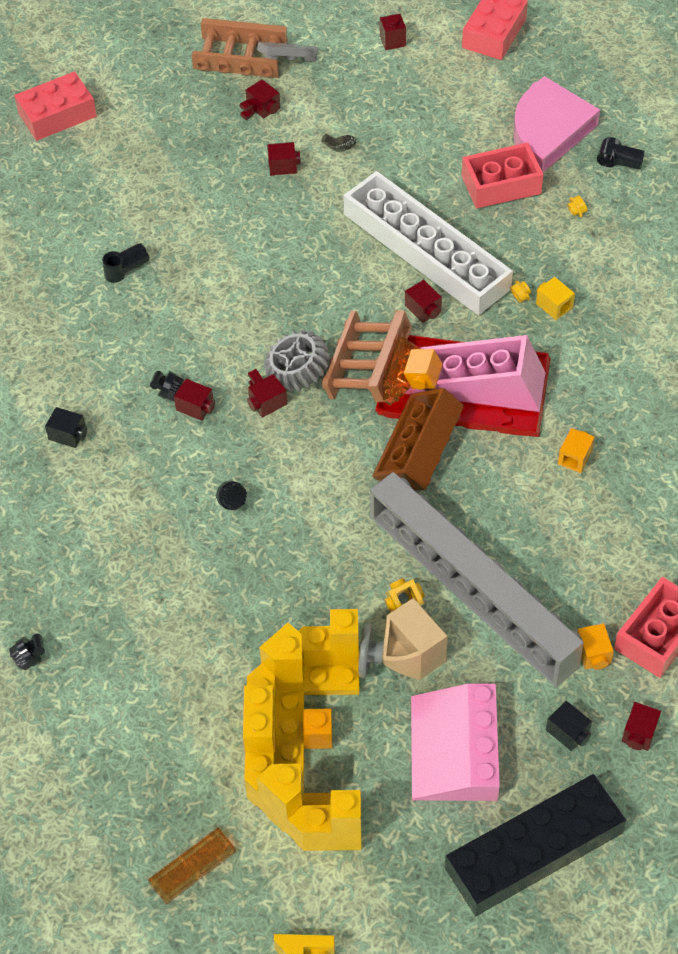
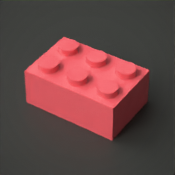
M481 0L463 28L462 48L502 60L526 21L528 0Z
M75 71L14 95L18 114L36 141L97 117L94 98Z
M528 142L462 158V178L476 209L542 193L543 173Z
M661 577L619 630L614 646L616 651L659 678L663 676L678 656V586L664 577Z

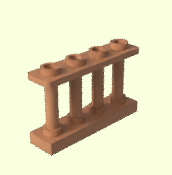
M202 18L201 32L205 43L202 51L192 52L193 69L278 78V60L253 57L258 42L288 43L286 26ZM214 40L226 42L223 54L211 53ZM235 43L247 44L244 56L232 55Z
M396 310L390 323L361 322L357 311L350 312L348 319L345 321L341 338L337 341L334 356L330 359L327 374L322 380L323 389L326 391L329 399L336 398L339 388L368 389L375 402H385L412 328L405 310ZM361 332H388L386 339L383 341H358ZM354 350L381 351L376 360L351 359ZM346 369L374 370L369 379L343 378Z

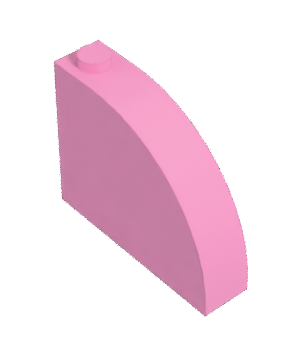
M544 76L538 82H534L518 102L514 120L515 145L528 142L542 173H544L598 126L600 109Z

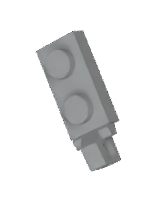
M258 42L257 51L265 54V58L278 59V56H284L285 59L297 60V57H301L306 62L316 61L318 48L315 46Z

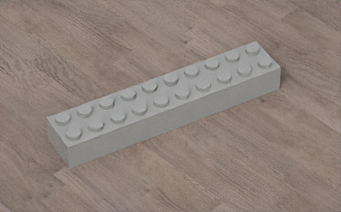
M392 472L370 489V518L555 688L579 669L584 644L580 635L576 631L568 629L557 614L549 612L537 596L530 595L518 579L511 578L496 560L492 561L480 545L473 544L461 528L454 527L447 520L443 512L435 510L424 495L416 493L406 479L400 478Z

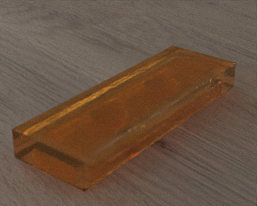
M217 827L150 877L148 883L166 905L236 853V848Z

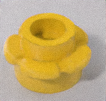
M579 195L569 198L570 203L567 204L569 211L573 216L578 214L579 217H583L582 214L588 211L583 199Z
M517 280L514 281L515 284L510 287L513 296L519 303L529 300L531 290L524 281L521 283Z

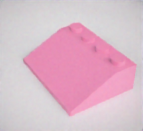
M463 684L411 696L412 800L498 801L500 785L496 684Z

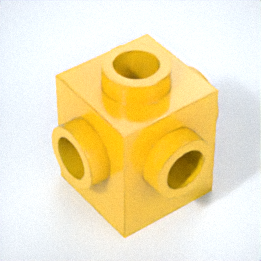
M403 577L389 584L391 590L385 592L387 598L384 601L390 613L403 605L398 599L401 593L407 595V601L414 598L420 606L425 604L423 600L425 594L420 584H415L413 579L405 582Z

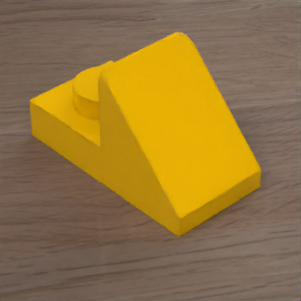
M274 934V946L278 954H335V938L331 935Z

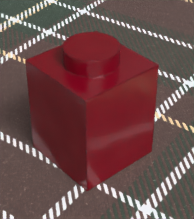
M401 13L380 17V38L385 51L406 47V26Z
M294 142L267 144L270 176L296 174L297 165H301L300 151H295Z
M423 279L405 291V306L424 323L428 319H434L440 314L442 296Z
M185 379L174 395L176 411L201 421L207 413L210 414L215 406L212 388L189 379Z
M634 701L621 742L626 743L628 747L634 750L643 749L649 751L661 710Z

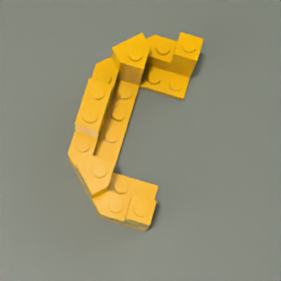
M330 609V626H303L300 630H296L291 624L286 623L259 647L261 664L247 676V685H244V781L247 798L255 806L257 805L283 832L285 831L303 851L362 850L360 790H331V793H304V695H359L358 609Z

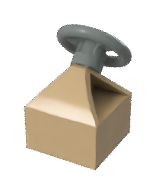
M414 598L387 615L384 642L373 641L372 625L370 623L364 625L358 665V674L361 678L367 676L370 662L383 663L386 667L417 680H421L446 662L448 636Z

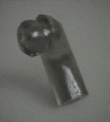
M326 133L321 140L324 145L336 152L349 150L356 145V139L351 135L335 138Z

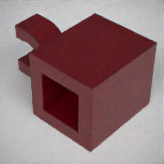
M261 79L245 89L246 100L239 104L240 108L244 110L240 113V116L245 120L251 118L255 112L264 119L280 109V93Z
M257 369L248 372V377L251 380L248 381L250 386L248 387L249 398H247V402L253 412L257 411L263 418L288 405L287 390L274 374L263 379Z

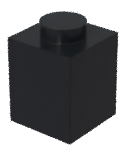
M58 407L54 409L45 425L48 440L76 448L79 441H83L87 434L83 415Z
M566 700L548 718L546 731L572 751L577 745L580 747L584 746L590 739L592 721Z

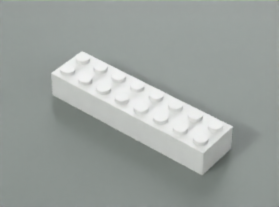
M374 172L343 195L345 216L478 316L510 291L513 270L379 172Z

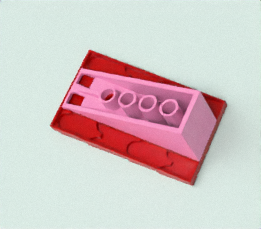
M409 335L385 402H377L375 410L378 415L399 419L411 393L445 388L464 405L455 426H463L464 428L474 430L497 431L510 435L539 437L551 358L549 353L535 351L527 335L472 342ZM411 349H434L443 364L436 388L412 389L404 375Z

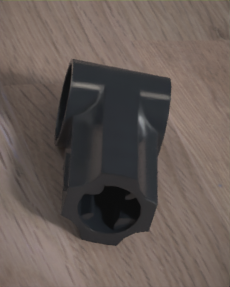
M607 137L602 141L597 155V162L601 166L609 168L618 164L640 170L645 150L623 146L618 139Z
M139 243L120 253L116 251L106 253L102 258L105 279L111 283L120 282L124 279L125 273L148 262L149 255L142 243Z

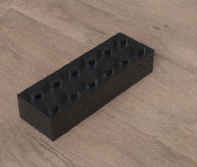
M592 774L445 856V870L476 917L620 836L624 832L627 820L597 777Z

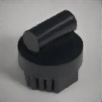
M156 371L151 380L150 387L160 390L158 393L159 397L174 401V395L183 384L184 379L171 371L168 372L167 376H164L161 371Z
M226 481L219 486L215 496L221 507L227 510H237L246 504L247 492L240 483Z
M34 634L31 640L22 637L16 641L15 645L9 648L10 657H12V660L20 669L27 670L41 662L40 656L45 653L42 635Z

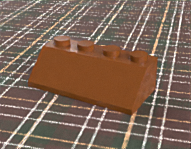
M445 388L411 393L372 477L382 481L394 472L400 478L406 479L414 491L425 490L431 482V476L440 462L441 454L450 440V435L460 418L464 405Z

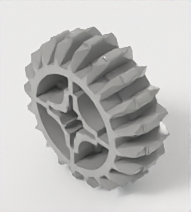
M304 329L299 334L293 330L291 335L285 334L283 339H276L277 344L270 345V352L265 353L264 367L266 375L274 374L290 393L294 389L300 392L302 387L309 389V384L312 382L318 383L317 378L324 377L323 370L329 368L328 347L321 337L315 335L312 331L307 333Z

